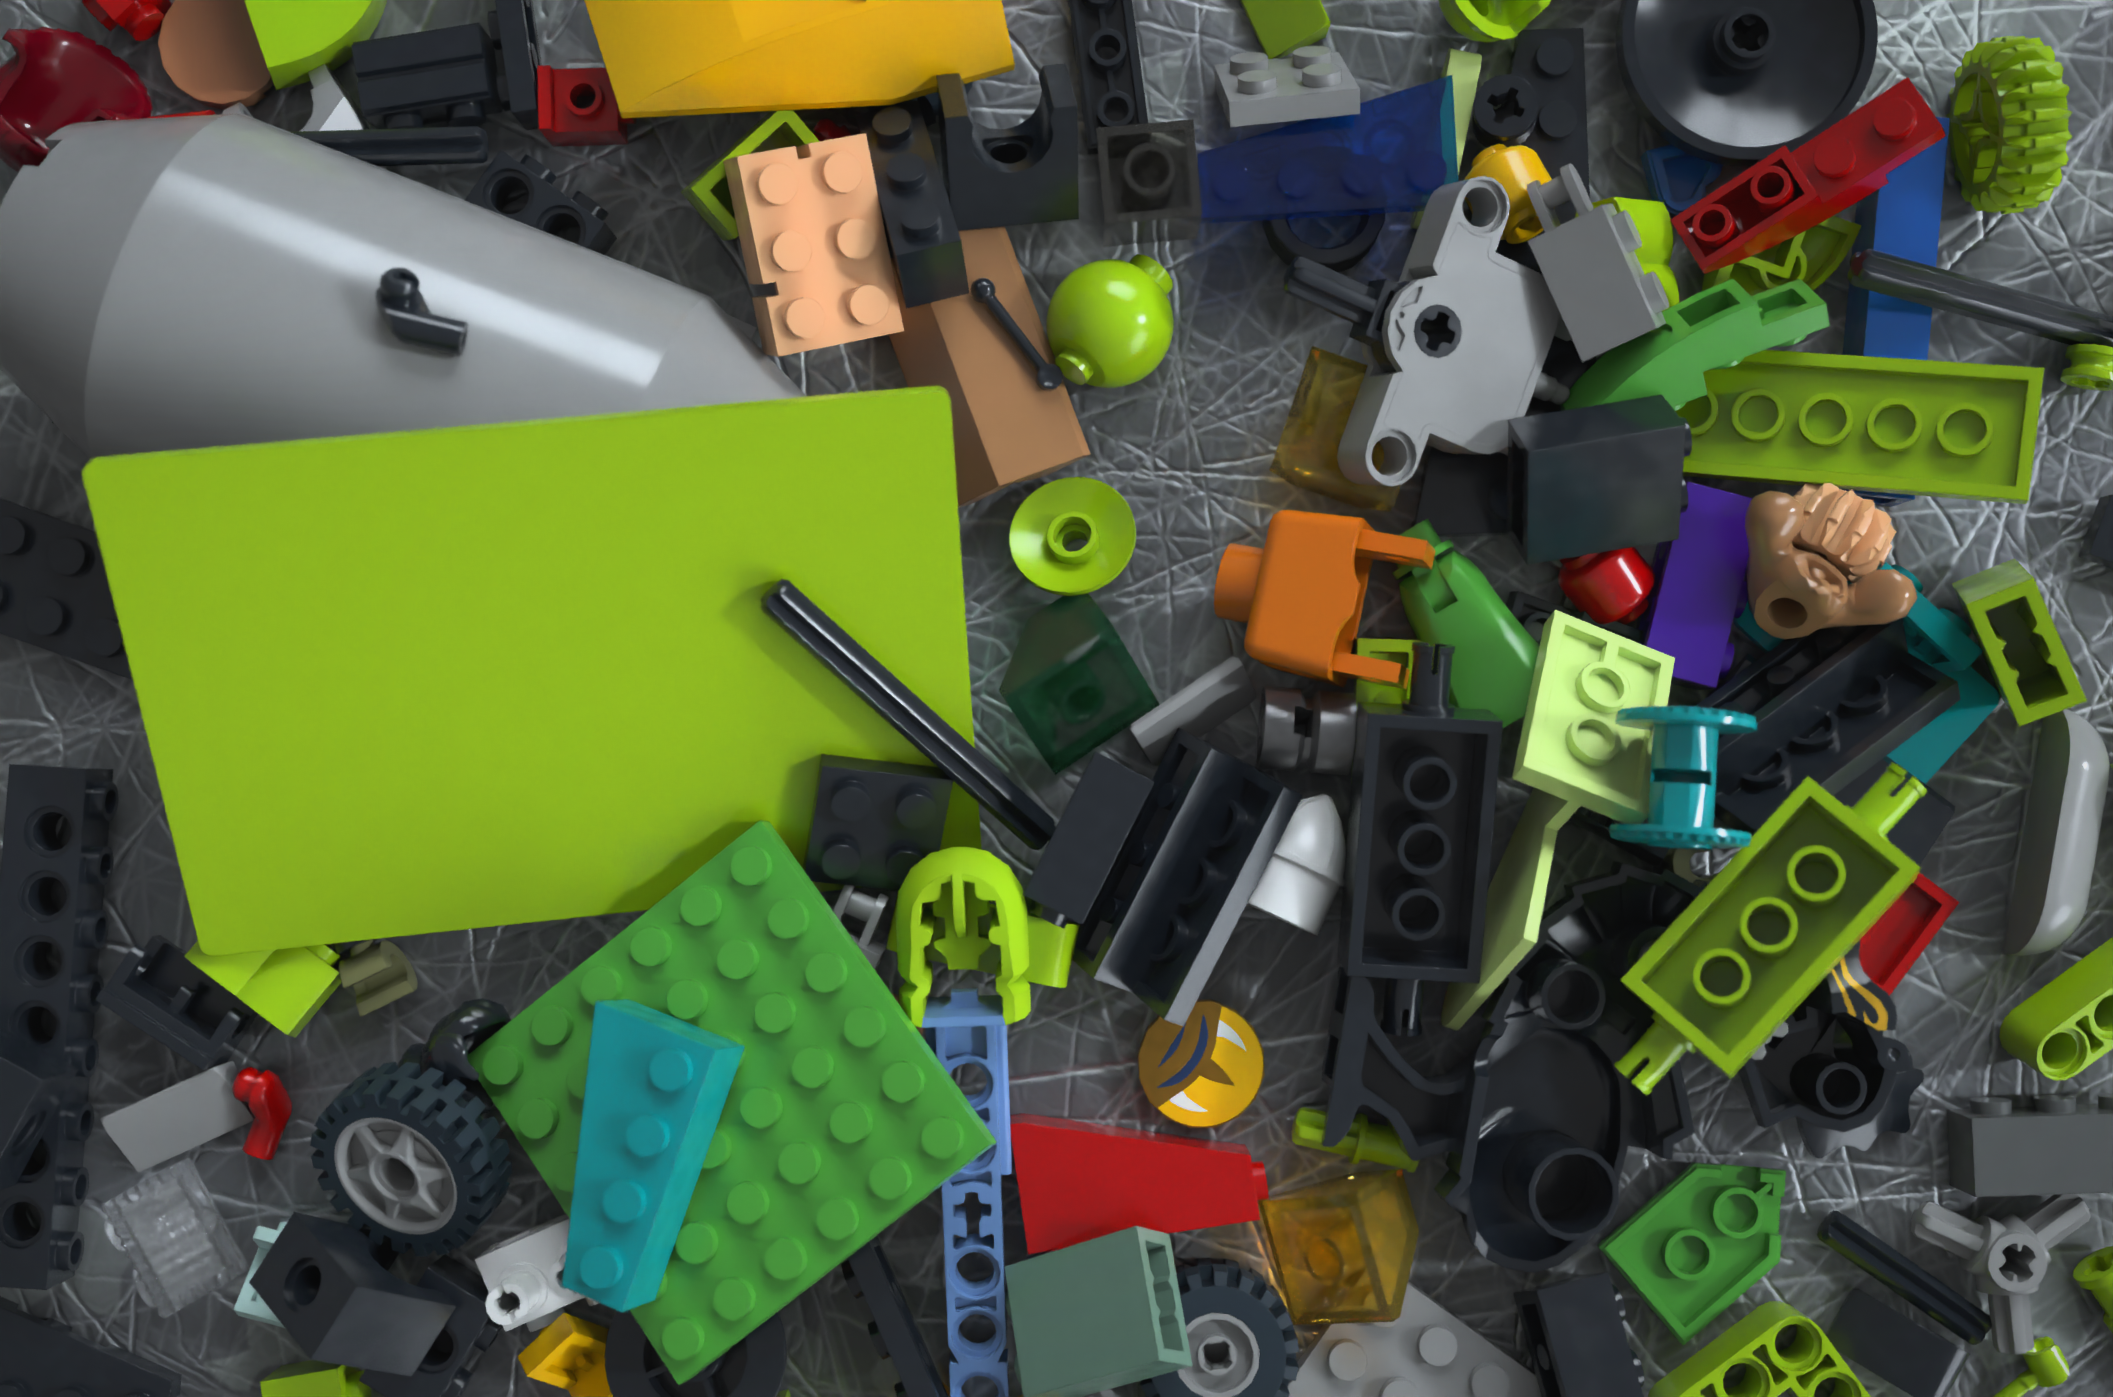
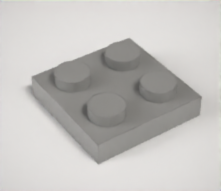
M1300 47L1293 51V57L1268 59V56L1264 53L1245 52L1231 56L1230 63L1214 65L1215 90L1230 127L1360 114V88L1340 53H1331L1329 47Z

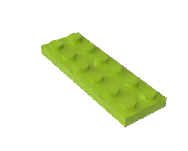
M1763 350L1744 357L1735 366L1704 371L1707 395L1688 401L1682 408L1675 411L1679 417H1684L1687 420L1692 436L1691 453L1689 456H1685L1683 461V476L1804 486L1805 483L1821 486L1824 483H1832L1837 488L1846 490L1853 489L1858 491L2027 504L2029 501L2044 368Z

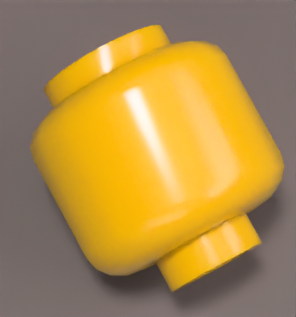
M1496 144L1480 152L1473 159L1472 169L1465 177V180L1486 176L1494 178L1503 185L1509 197L1510 210L1500 240L1517 244L1538 235L1544 229L1530 200L1527 184L1535 180L1544 184L1552 179L1537 153L1526 146L1518 145L1506 148L1504 144ZM1465 197V202L1473 214L1472 205L1468 198Z

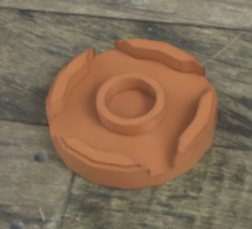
M244 0L174 1L162 19L158 46L163 68L176 87L206 107L223 110L239 102L245 107L253 106L265 98L266 95L263 93L268 91L274 83L268 71Z

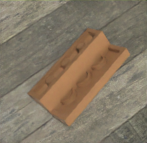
M1005 226L959 231L969 294L906 308L892 257L890 258L904 331L888 335L908 388L940 386L949 394L958 507L971 505L1013 483L1046 477L1091 455L1063 379L1057 389L1053 391L1042 390L1036 382L1038 372L987 305L977 302L971 295L970 288L976 279H990L996 288L995 296L1047 364L1056 365L1054 355Z

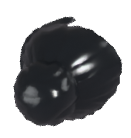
M481 998L465 1001L455 1011L443 1017L434 1026L426 1044L416 1043L411 1045L402 1055L398 1068L406 1062L420 1065L421 1075L430 1067L444 1072L442 1085L448 1086L456 1079L466 1086L461 1097L469 1102L477 1096L486 1105L480 1115L487 1113L491 1109L493 1101L478 1080L479 1073L469 1063L468 1055L510 1022L509 1014L503 1004L489 999Z

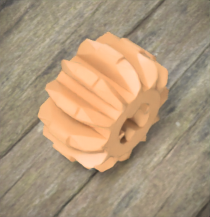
M1805 483L1801 490L1797 491L1793 498L1803 505L1804 524L1792 540V546L1796 549L1819 555L1835 566L1852 583L1857 582L1863 576L1876 570L1879 564L1883 565L1892 549L1891 542L1896 531L1890 524L1892 520L1886 512L1876 509L1873 500L1863 499L1855 495L1853 489L1849 491L1841 490L1832 483H1824L1822 486Z

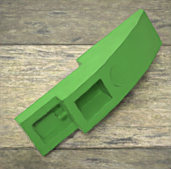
M1734 279L1725 281L1663 311L1662 314L1666 324L1607 351L1571 387L1568 400L1560 405L1561 410L1662 394L1674 411L1682 408L1686 402L1707 395L1704 371L1735 366L1746 356L1774 346L1782 347L1796 344L1802 341L1807 334L1829 327L1826 302L1801 279L1750 296Z

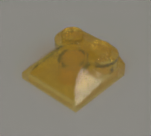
M1312 346L1280 438L1275 446L1269 470L1299 488L1354 507L1390 512L1395 505L1401 484L1396 486L1355 484L1343 475L1337 459L1339 444L1368 365ZM1379 441L1375 444L1371 456L1372 463L1377 471L1384 460L1383 447Z

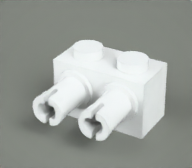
M566 1213L491 1245L475 1259L489 1292L485 1304L487 1314L492 1321L503 1325L505 1332L525 1323L529 1332L542 1329L552 1324L565 1312L564 1306L584 1297L589 1306L599 1304L595 1300L562 1286L570 1222Z

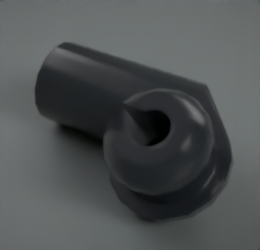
M400 267L385 271L380 277V287L376 290V302L393 336L406 344L461 356L467 340L468 322L431 314L421 292L418 290L420 281L412 271Z

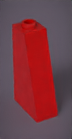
M1026 1113L1010 1116L1011 1140L1028 1254L1063 1249L1134 1226L1169 1234L1260 1220L1258 1201L1269 1199L1263 1160L1252 1162L1251 1155L1245 1144Z

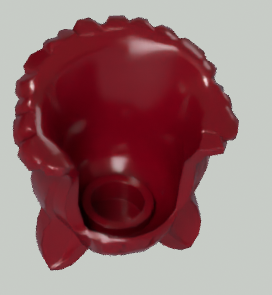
M47 27L33 30L9 28L3 35L2 39L11 43L15 54L0 67V159L16 172H19L23 165L40 166L49 151V147L45 146V139L64 126L77 122L145 119L151 116L153 111L151 98L148 95L145 84L140 80L136 71L131 69L129 64L122 58L114 56L109 48L103 45H96V41L85 37L81 32H69L59 28L51 29Z

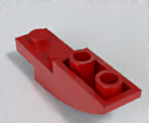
M1907 77L1791 153L1786 145H1784L1676 215L1670 221L1703 273L1706 274L1763 252L1852 206L1888 184L1887 173L1946 137L1945 132L1909 77Z

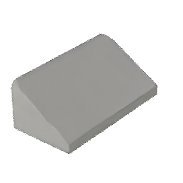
M1232 656L1129 725L1130 729L1128 731L1149 762L1154 766L1159 765L1178 728L1200 738L1252 703L1256 698V692L1243 664L1238 657L1234 659Z
M230 1061L120 1109L100 1120L107 1134L139 1173L254 1120L255 1116L249 1109L248 1102L236 1100L233 1095L232 1087L239 1073L234 1062Z

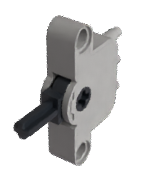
M1480 176L1445 184L1432 193L1427 202L1399 282L1380 279L1369 281L1368 285H1364L1302 256L1294 258L1284 273L1283 290L1286 294L1353 323L1349 337L1360 341L1363 357L1368 363L1337 454L1340 470L1348 480L1355 484L1396 486L1405 483L1413 476L1417 469L1426 444L1443 452L1453 454H1491L1501 452L1508 455V420L1525 417L1532 396L1544 402L1550 401L1557 405L1564 404L1569 398L1570 391L1567 386L1558 383L1556 378L1541 372L1553 337L1555 336L1564 341H1572L1544 276L1496 253L1508 220L1510 203L1503 185L1494 178ZM1465 197L1468 198L1472 205L1473 214L1470 223L1463 214L1462 206ZM1379 441L1383 447L1384 460L1377 471L1372 463L1371 456L1375 444Z

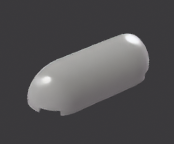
M2068 709L2043 717L2003 954L2030 956L2054 949L2064 943L2076 931L2087 909L2109 781L2110 764L2106 746L2099 733L2087 720Z

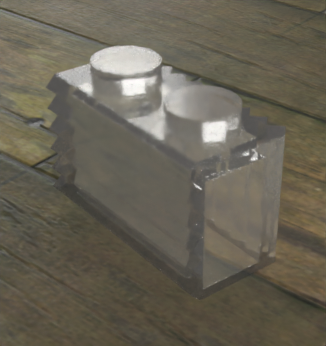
M190 1157L165 1168L102 1204V1212L108 1216L105 1219L104 1227L109 1240L118 1250L122 1252L127 1251V1258L133 1261V1269L139 1273L136 1275L135 1283L140 1297L151 1308L158 1307V1315L162 1318L170 1316L250 1270L249 1264Z

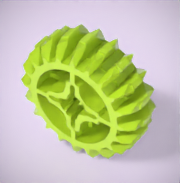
M2023 35L1991 38L1988 42L1976 43L1973 50L1966 51L1962 59V66L1957 67L1955 71V87L1951 88L1948 93L1951 100L1950 112L1946 115L1947 118H1950L1948 138L1951 147V160L1955 166L1954 180L1962 183L1961 194L1965 201L1970 202L1976 211L2011 214L2023 212L2027 208L2038 207L2040 202L2049 201L2053 188L2058 187L2062 180L2060 167L2065 166L2069 160L2066 153L2067 141L2072 138L2068 131V118L2073 112L2068 109L2066 98L2070 88L2062 82L2064 68L2061 62H2055V53L2052 47L2044 46L2040 37L2025 38Z

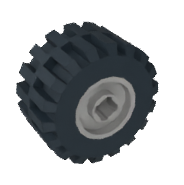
M1211 1258L1197 1259L1198 1266L1186 1269L1183 1263L1175 1267L1193 1366L1141 1380V1387L1146 1397H1289L1290 1393L1287 1386L1290 1380L1296 1381L1298 1372L1296 1353L1299 1352V1346L1289 1311L1286 1309L1282 1297L1273 1285L1269 1286L1264 1281L1263 1275L1253 1268L1246 1271L1239 1267L1238 1261L1225 1258L1224 1264H1212Z

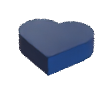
M1672 144L1647 150L1640 157L1652 201L1663 202L1671 219L1706 196L1705 188L1715 181L1723 167L1721 164L1689 155Z

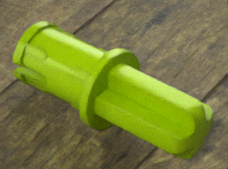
M1301 1107L1294 1117L1291 1132L1292 1141L1296 1145L1348 1156L1349 1163L1357 1165L1359 1160L1362 1159L1406 1169L1407 1172L1414 1173L1416 1171L1419 1160H1411L1401 1150L1389 1126L1369 1122L1366 1114L1359 1113L1353 1119L1348 1133L1334 1147H1326L1321 1144L1326 1117L1325 1111Z

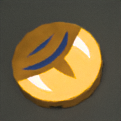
M1197 999L1184 1027L1166 1021L1158 1015L1146 1028L1138 1049L1139 1080L1149 1102L1167 1119L1189 1128L1218 1127L1238 1118L1256 1099L1265 1076L1264 1050L1254 1027L1234 1008L1212 999Z

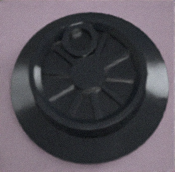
M630 1310L625 1312L616 1311L608 1331L605 1347V1369L613 1397H777L784 1379L787 1360L785 1331L778 1312L689 1381L680 1385L677 1384Z

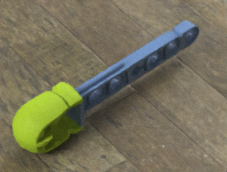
M951 847L928 854L910 869L899 889L896 907L898 971L906 980L899 988V1005L914 1026L925 1028L926 1043L949 1075L955 1067L965 1063L978 1066L986 1075L987 1083L983 1090L977 1094L964 1096L997 1143L942 1184L948 1346L951 1349L949 1359L950 1397H966L963 1394L962 1386L965 1381L975 1376H984L993 1380L998 1388V1393L995 1397H1008L1009 1361L1008 1349H1004L1007 1342V1309L1005 1304L1006 1279L1002 1175L1012 1174L1007 1025L1026 1018L1031 1011L1030 984L1022 976L1029 967L1028 913L1023 888L1010 867L990 852L970 847ZM989 900L996 901V908L992 911L989 935L979 934V917L990 913ZM933 901V910L925 908L926 902ZM937 917L945 918V935L935 938L934 948L946 956L948 970L978 969L980 955L991 946V943L1000 945L1001 960L997 964L996 992L1000 995L978 996V988L952 989L951 996L928 997L933 980V964L927 959L926 946L930 944ZM969 1192L978 1193L980 1203L990 1204L981 1208L979 1234L967 1235V1209L963 1206H956L964 1203L965 1195ZM972 1252L982 1253L991 1260L994 1270L985 1280L978 1282L969 1281L962 1277L958 1271L957 1263L960 1258ZM970 1315H984L994 1323L996 1332L986 1342H971L960 1332L959 1325Z

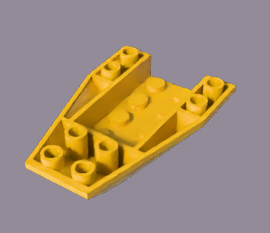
M584 0L622 118L893 105L937 92L936 75L959 73L964 84L1012 71L1015 67L1002 0Z

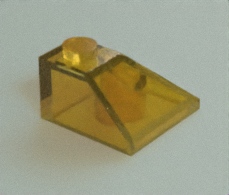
M1402 1168L1350 1173L1269 1196L1267 1200L1258 1201L1293 1325L1393 1322L1400 1317L1419 1235V1228Z

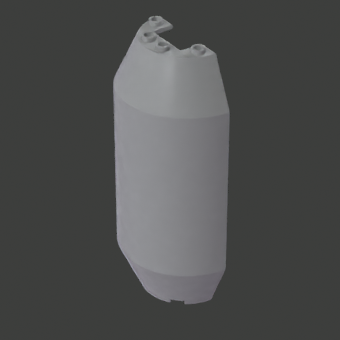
M245 114L91 121L69 124L45 139V146L49 147V151L40 166H22L0 206V370L90 460L96 457L807 397L710 296ZM396 267L412 271L420 281L418 290L421 292L431 314L468 322L467 340L461 356L406 344L393 336L376 302V290L380 287V277L385 271Z

